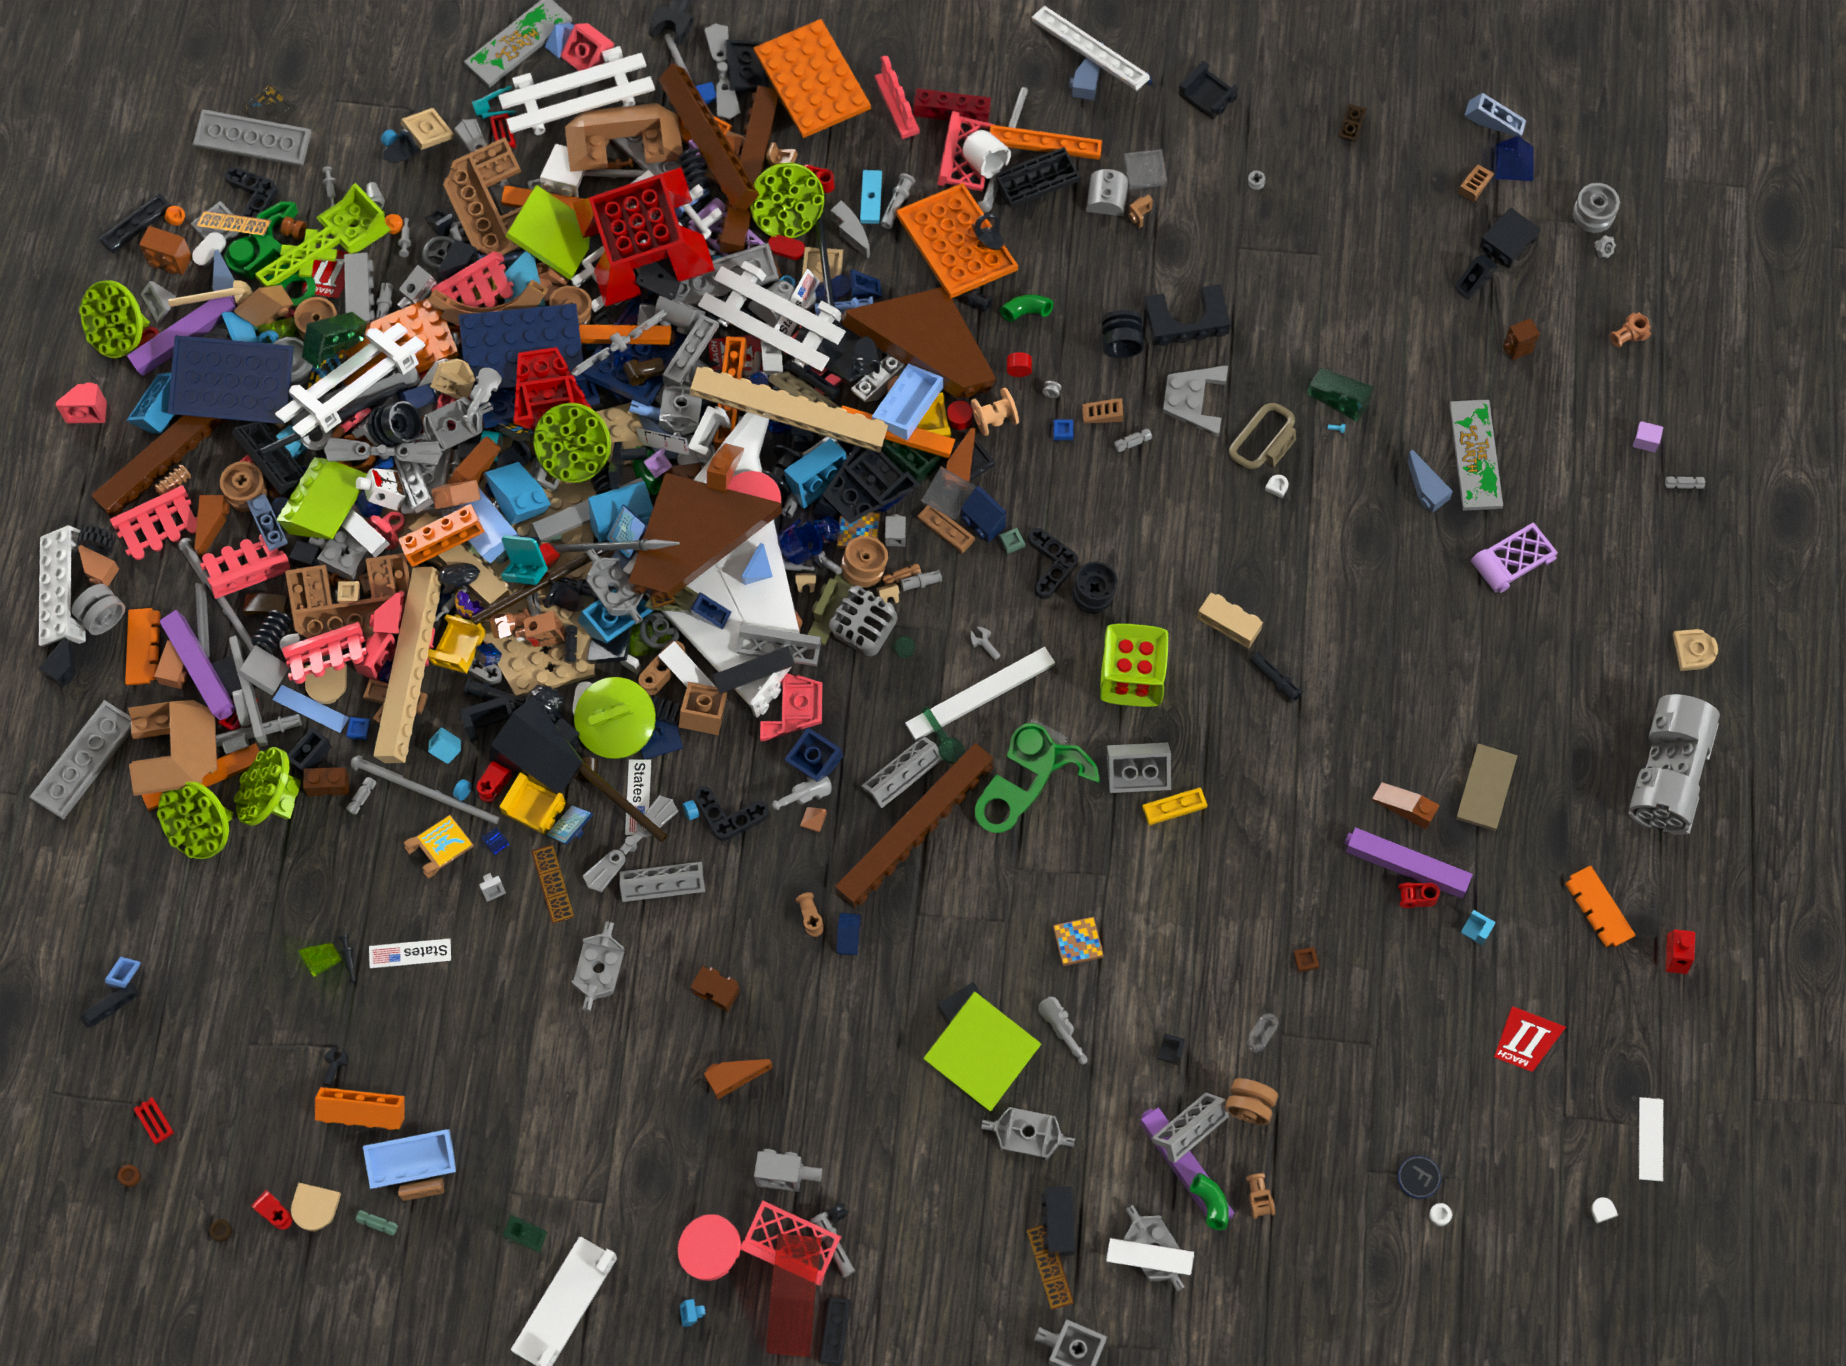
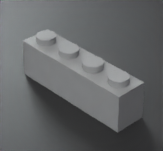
M368 253L344 254L346 324L349 331L365 324H370V322L375 320V312L371 309V305H375L374 294H371V288H374V279L370 276V272L374 271L373 260H369Z

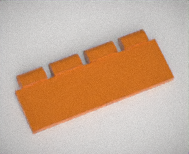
M153 608L128 610L126 685L149 684L150 680H156L154 676L158 665L154 663L159 662V646L156 645L159 644L160 628L155 626H160V611H153Z
M1591 865L1569 877L1571 880L1566 882L1565 885L1572 896L1580 893L1581 896L1575 900L1584 914L1591 910L1592 913L1586 918L1595 931L1603 929L1598 936L1605 947L1611 944L1616 947L1636 936Z

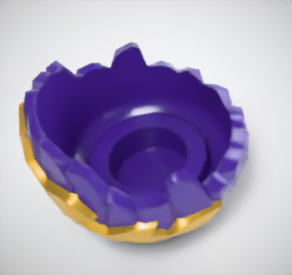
M459 591L456 594V610L461 616L471 618V616L484 610L479 605V600L473 602L469 599V595L463 591Z

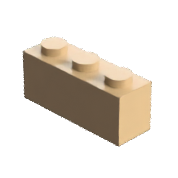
M1213 593L1209 594L1199 609L1197 616L1198 620L1248 649L1261 631L1263 624L1256 615H1249L1240 606L1232 605L1221 595Z

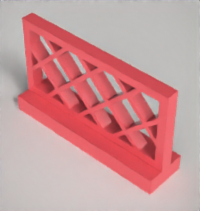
M952 111L937 185L945 186V183L959 185L964 183L966 188L982 192L985 177L966 160L963 155V149L957 142L963 138L966 141L968 135L981 128L989 129L990 125L995 124L959 116L960 112ZM961 123L968 124L971 130L965 133L960 127ZM961 154L965 162L958 165L954 158ZM966 165H969L973 170L968 175L961 169ZM957 170L963 177L959 180L951 178V174ZM976 175L980 180V185L972 183L969 178Z
M762 1201L745 1241L742 1242L741 1250L814 1284L821 1285L841 1236ZM767 1207L773 1210L776 1219L764 1223L762 1217L764 1208ZM777 1212L780 1213V1214H782V1215H784V1216L778 1217ZM789 1217L793 1220L795 1228L784 1232L780 1220ZM777 1222L781 1234L770 1238L766 1225ZM797 1222H800L804 1225L798 1227ZM808 1226L812 1228L815 1237L803 1241L799 1229ZM763 1227L767 1239L761 1242L751 1239L754 1231ZM816 1230L823 1234L818 1236ZM797 1231L801 1243L789 1247L785 1235ZM826 1235L834 1238L832 1247L823 1250L819 1238ZM782 1236L786 1248L777 1251L773 1248L771 1240ZM816 1240L820 1252L809 1256L805 1244ZM768 1242L770 1247L764 1245L763 1243ZM802 1245L806 1257L800 1260L794 1259L790 1249ZM788 1251L789 1256L782 1252ZM828 1251H829V1254H828V1256H827V1258H826L825 1252H828ZM822 1254L824 1265L821 1271L813 1267L810 1258ZM807 1260L809 1265L803 1263L802 1261Z

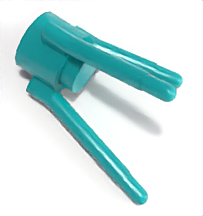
M511 86L499 89L484 98L473 101L472 104L477 116L482 115L484 119L489 116L508 113V115L516 114L515 110L487 111L490 110L488 101L510 90Z

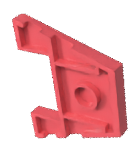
M787 673L780 682L783 685L782 721H761L760 740L767 741L821 724L822 682Z

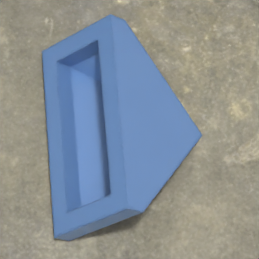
M571 23L555 24L545 49L559 59L574 25Z
M759 544L741 576L742 584L747 585L773 577L764 544Z
M120 957L106 977L105 983L110 988H126L140 967L141 962Z

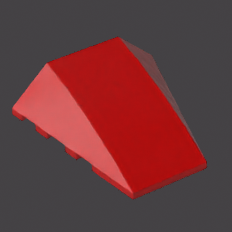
M557 347L518 353L514 424L535 431L540 418L548 410L564 403H578L592 409L590 404L587 403L584 393L579 389L576 379L571 375L568 365Z

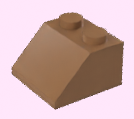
M282 285L258 288L234 312L257 328H270L277 323L276 320L279 317L286 315L289 312L288 309L294 304Z
M688 682L680 711L679 728L719 735L728 692L719 694L717 687Z

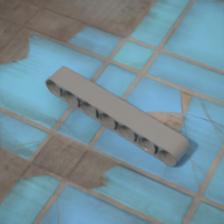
M396 367L339 409L337 413L403 382L406 384L407 389L416 386L421 381L416 368H412L403 375ZM347 386L322 395L317 400L324 404ZM303 409L290 419L292 425L295 426L310 415V413Z

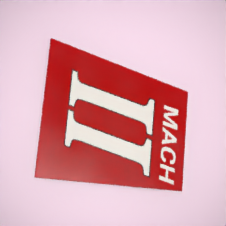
M337 250L336 261H326V263H323L322 260H314L311 276L316 283L315 295L333 298L340 297L345 287L344 254H349L348 252ZM303 283L302 293L307 292L308 286L306 283Z
M753 335L736 336L746 338L747 356L745 371H751L755 352L762 353L760 339ZM726 338L711 339L708 343L710 361L719 363V365L711 367L713 372L723 368ZM761 359V365H760V372H763V361H762V359Z
M1512 1006L1494 1057L1533 1072L1566 1027Z

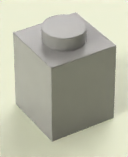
M897 514L886 516V546H905L906 517Z

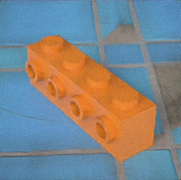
M470 504L399 538V542L405 557L411 566L414 567L485 531L479 516Z
M320 1087L315 1097L316 1121L394 1130L400 1129L404 1120L405 1096Z

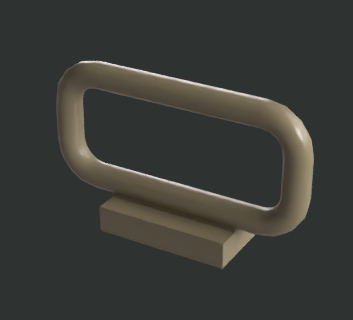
M1265 404L1229 448L1231 459L1248 469H1256L1267 460V464L1274 468L1296 441V429L1293 428L1295 424L1294 414L1279 404ZM1268 411H1276L1285 416L1287 423L1258 459L1249 461L1237 454V449Z

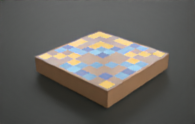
M872 512L851 524L840 515L837 549H846L847 544L853 538L859 536H870L878 539L880 513Z
M1094 917L1053 925L1062 966L1104 957Z

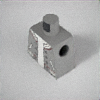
M417 265L400 287L399 291L404 298L397 305L403 309L429 298L432 294L431 288L438 284L429 273Z

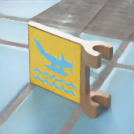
M448 815L418 836L404 842V848L408 854L413 853L420 847L431 861L422 867L423 873L428 879L434 876L439 869L474 847V844L451 815Z

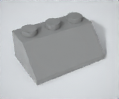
M1168 743L1107 746L1110 793L1171 790V752Z

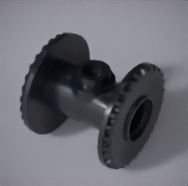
M778 444L773 448V452L779 460L771 472L762 470V473L775 481L781 496L787 497L791 494V488L786 483L784 470L800 460L802 456L792 448Z

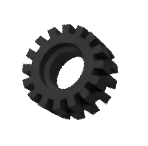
M85 525L81 527L77 545H82L99 554L110 555L113 552L117 537L111 531H106L105 528L101 529L99 526Z

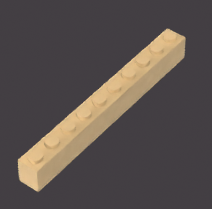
M697 367L690 388V395L877 452L881 451L888 425L882 420H870L859 413H847L843 408L836 407L834 409L828 407L826 403L811 402L804 396L795 397L784 390L775 391L764 384L755 385L748 379L741 378L739 380L733 378L728 373L722 372L719 374L713 372V369L709 367Z
M416 567L412 570L374 751V757L384 763H405L408 754L409 741L412 735L414 717L416 715L421 683L428 658L429 644L432 639V630L443 584L439 577L440 571L434 567Z

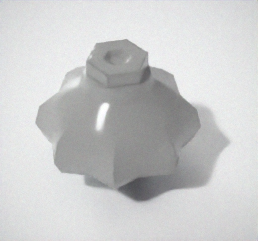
M453 222L448 237L467 243L468 237L461 222Z
M1604 235L1594 244L1598 257L1606 259L1614 253L1616 246L1614 238Z

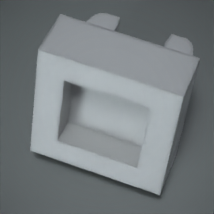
M491 873L483 876L485 882L479 885L487 902L506 894L499 876L492 878Z

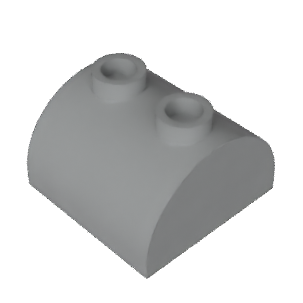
M1103 169L1095 171L1090 179L1086 212L1124 216L1128 178L1123 173L1115 170Z
M782 280L776 281L767 288V290L788 301L796 290L791 284ZM753 300L748 305V309L775 328L781 317L780 314Z
M659 296L655 308V315L662 310L667 312V315L662 317V321L659 324L663 326H671V324L677 326L676 331L686 335L688 331L692 330L700 316L705 315V311L676 299L670 300L664 296Z

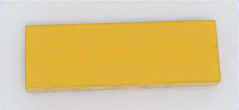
M1201 787L1142 805L1148 825L1207 808Z

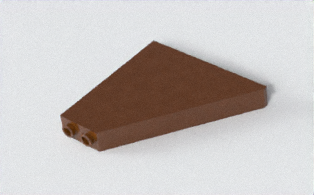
M944 287L845 310L840 322L843 326L862 338L865 336L871 338L877 348L904 365L911 364L942 376L943 390L957 399L962 397L968 398L981 392L987 393L992 389L996 381V377Z
M665 473L643 539L648 541L679 542L680 544L658 549H648L647 551L639 550L628 581L630 588L637 594L648 593L656 599H670L779 516L782 512L781 503L727 489L726 492L708 488L707 483Z

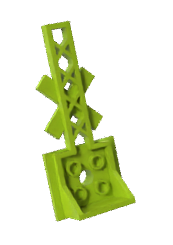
M356 183L353 184L342 201L316 217L325 229L320 232L314 229H306L305 239L302 244L298 246L282 245L281 257L255 273L256 278L264 287L276 286L298 270L299 277H311L314 260L336 261L337 249L332 248L338 244L349 254L358 253L391 231L385 224L384 212ZM331 234L334 239H328L327 235ZM321 244V247L316 248V245ZM283 264L290 265V268L280 269V266ZM270 274L274 275V278L267 281L264 276Z

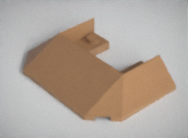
M658 103L587 110L579 113L565 127L570 172L608 168L605 139L642 136L646 164L676 161L683 153L678 115Z
M504 137L454 160L450 167L451 171L448 178L445 179L443 184L471 245L476 247L479 252L490 254L494 251L501 253L503 256L521 248L505 237L522 209L520 207L500 216L487 189L491 185L522 172Z
M404 553L366 558L372 598L360 599L359 603L332 602L326 565L286 570L295 631L309 639L359 622L366 640L372 637L375 632H373V627H370V618L375 613V610L400 591L405 592V608L410 575L407 558ZM390 633L393 636L399 635V633Z
M185 700L128 708L131 717V734L133 739L170 734L171 756L132 761L129 764L134 796L182 789L187 786L185 782L202 783L204 776L208 773L212 774L217 770L215 716L207 706L195 700Z

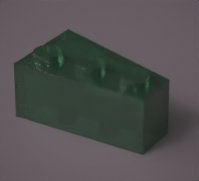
M348 312L308 323L302 358L315 368H319L322 366L321 362L328 358L332 360L336 357L337 352L342 349L346 351L364 340L367 322L355 313Z
M1320 368L1309 384L1307 394L1358 422L1369 406L1374 387Z
M884 439L881 451L903 473L908 471L919 484L943 464V456Z

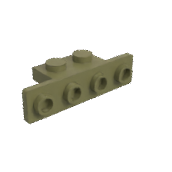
M842 573L836 574L834 580L830 578L828 583L823 585L820 592L822 596L819 601L814 603L812 612H814V622L808 635L821 637V645H826L832 632L829 627L830 620L834 617L837 608L840 607L843 598H848V590L853 587L852 584L844 579Z

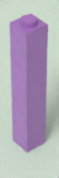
M228 296L209 300L128 354V358L142 376L146 375L173 357L175 335L203 337L225 321L221 313H235L234 310L237 308L235 297Z
M177 610L173 611L160 620L162 627L211 713L219 720L228 718L236 711L234 702L185 617Z
M1355 828L1353 834L1348 833L1344 843L1348 845L1346 853L1419 882L1434 883L1439 887V890L1462 899L1473 875L1358 828Z
M1158 1107L1154 1111L1151 1108L1143 1113L1140 1125L1152 1140V1137L1170 1122ZM1172 1136L1164 1137L1163 1139L1168 1140ZM1154 1144L1207 1217V1208L1203 1200L1190 1192L1191 1182L1198 1173L1208 1177L1190 1150L1175 1163L1169 1161L1166 1148ZM1228 1204V1207H1229L1228 1220H1230L1231 1218H1233L1234 1211L1231 1209V1207H1230L1229 1204Z

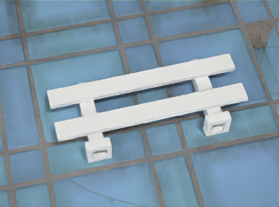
M619 46L602 51L605 64L535 85L530 73L512 78L515 91L498 95L502 108L506 109L524 103L527 113L506 119L510 132L513 133L532 127L536 135H541L545 132L544 123L621 100L624 106H634V96L655 90L650 76L628 83L625 73L647 67L643 54L639 53L623 58ZM614 76L616 87L538 109L536 99Z
M746 261L741 266L744 270L742 276L721 266L714 280L732 289V293L725 303L705 292L698 306L718 317L717 322L727 327L728 324H733L795 358L793 362L798 366L804 368L805 365H810L822 372L830 358L816 350L823 338L837 345L839 344L846 331L832 323L834 320L840 322L843 314L837 308L821 301L818 305L821 312L819 316H816L755 284L757 280L763 282L766 274L760 268ZM748 297L810 330L804 341L801 343L740 311L746 298Z
M399 323L395 324L385 333H382L377 328H371L366 333V337L371 342L309 389L305 390L300 385L292 386L289 394L292 396L293 401L276 412L275 415L286 423L305 409L310 415L293 426V431L300 437H303L320 425L321 429L327 433L341 422L337 411L396 367L404 375L417 366L419 363L415 353L423 348L425 343L415 336L403 346L397 345L395 341L408 332ZM380 352L388 356L326 403L322 404L317 400Z

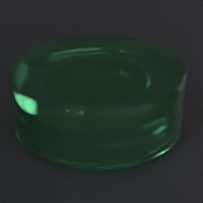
M900 637L896 641L895 651L897 655L903 658L913 655L915 643L910 637Z

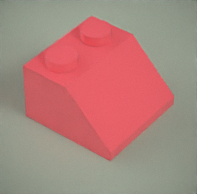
M588 23L575 24L560 57L577 70L582 71L602 65L604 63L602 51L612 49L614 43Z
M77 384L56 402V407L66 423H105L107 401L97 384Z
M404 591L394 594L371 615L370 627H373V632H400L404 609Z
M375 632L372 637L367 639L365 648L368 654L364 655L363 662L354 664L358 673L369 679L380 680L395 656L397 644L393 635L385 632Z

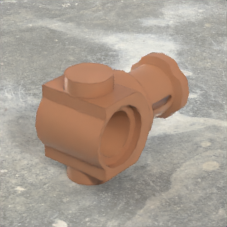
M1640 312L1637 314L1632 313L1626 318L1627 322L1622 325V329L1616 332L1612 331L1609 335L1613 345L1619 348L1628 340H1646L1651 335L1649 331L1651 326L1646 316L1641 315Z
M525 608L522 609V612L516 614L505 612L490 617L489 622L494 638L512 635L517 627L524 626V619L530 617L528 610Z

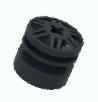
M1117 310L1103 316V352L1106 355L1114 358H1129L1143 351L1142 317L1139 313L1131 310Z
M400 401L373 410L368 419V429L371 437L378 445L392 447L414 441L419 437L422 430V420L415 406L409 402Z
M1097 561L1082 566L1077 573L1072 591L1073 601L1077 607L1091 614L1101 613L1108 609L1113 601L1118 584L1115 571L1107 564Z

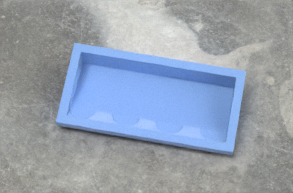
M908 364L872 415V419L884 421L888 425L887 430L908 440L943 389V377Z
M479 488L480 500L447 507L444 511L449 515L471 504L485 532L469 541L479 554L491 564L505 550L501 540L504 535L519 537V535Z
M450 1129L363 1146L370 1189L456 1172Z

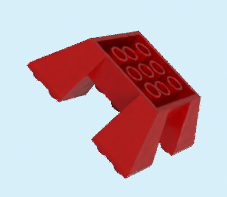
M681 167L572 203L583 238L600 233L605 248L594 270L605 307L642 295L640 287L636 283L637 278L634 269L668 257L671 260L678 282L715 271L704 235L679 225L674 208L693 202Z

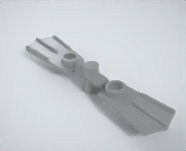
M715 23L705 28V33L712 58L717 61V72L720 79L716 87L717 116L730 120L734 116L740 115L741 112L735 91L729 90L728 65L724 62L727 60L725 42L728 39V26Z
M463 119L455 127V131L470 152L476 151L478 147L487 146L476 119ZM506 179L502 180L500 184L490 186L502 214L518 209L501 205L504 186H511Z
M664 310L660 311L631 331L628 336L621 337L618 332L613 334L609 338L612 342L610 348L603 349L577 365L571 374L578 376L591 367L598 359L600 361L606 359L610 355L609 350L612 353L618 349L620 352H623L628 348L626 344L631 341V337L633 339L638 338L642 335L643 330L646 331L662 321V317L667 315V312Z
M330 437L324 448L328 462L364 460L370 455H379L381 459H388L389 456L396 455L400 461L437 466L439 459L443 455L438 441L403 443L395 449V447H386L385 445L370 447L366 442ZM364 447L366 449L364 453H359L360 448ZM402 449H407V453L404 455L401 454L400 451Z
M659 795L644 815L661 828L678 813V809L673 799ZM637 823V832L632 836H628L619 850L609 852L583 874L588 888L602 892L624 865L625 855L628 852H634L637 849V842L642 837H649L651 834L647 830H642V826ZM619 856V860L613 861L612 857Z

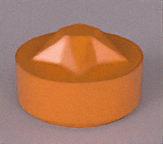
M171 206L166 210L165 219L169 224L177 226L183 223L185 212L182 208Z
M391 214L385 218V224L391 230L388 233L397 234L402 230L403 221L399 215Z

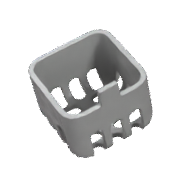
M853 586L848 590L849 597L847 599L843 598L840 607L835 611L834 617L830 620L829 627L835 638L866 656H874L879 652L892 631L898 616L890 602H884L883 598L875 597L872 592H866L861 586ZM857 596L864 599L862 605L853 602ZM850 606L858 610L856 615L847 613ZM876 606L887 612L891 616L890 622L887 623L879 616L873 614L870 608ZM844 616L851 620L849 626L840 623ZM869 616L883 624L882 631L879 632L865 623L864 618ZM839 624L843 626L841 634L836 631ZM865 627L877 635L876 641L873 642L858 633V628ZM849 630L854 632L852 640L846 637V633ZM859 636L864 638L862 646L856 643Z

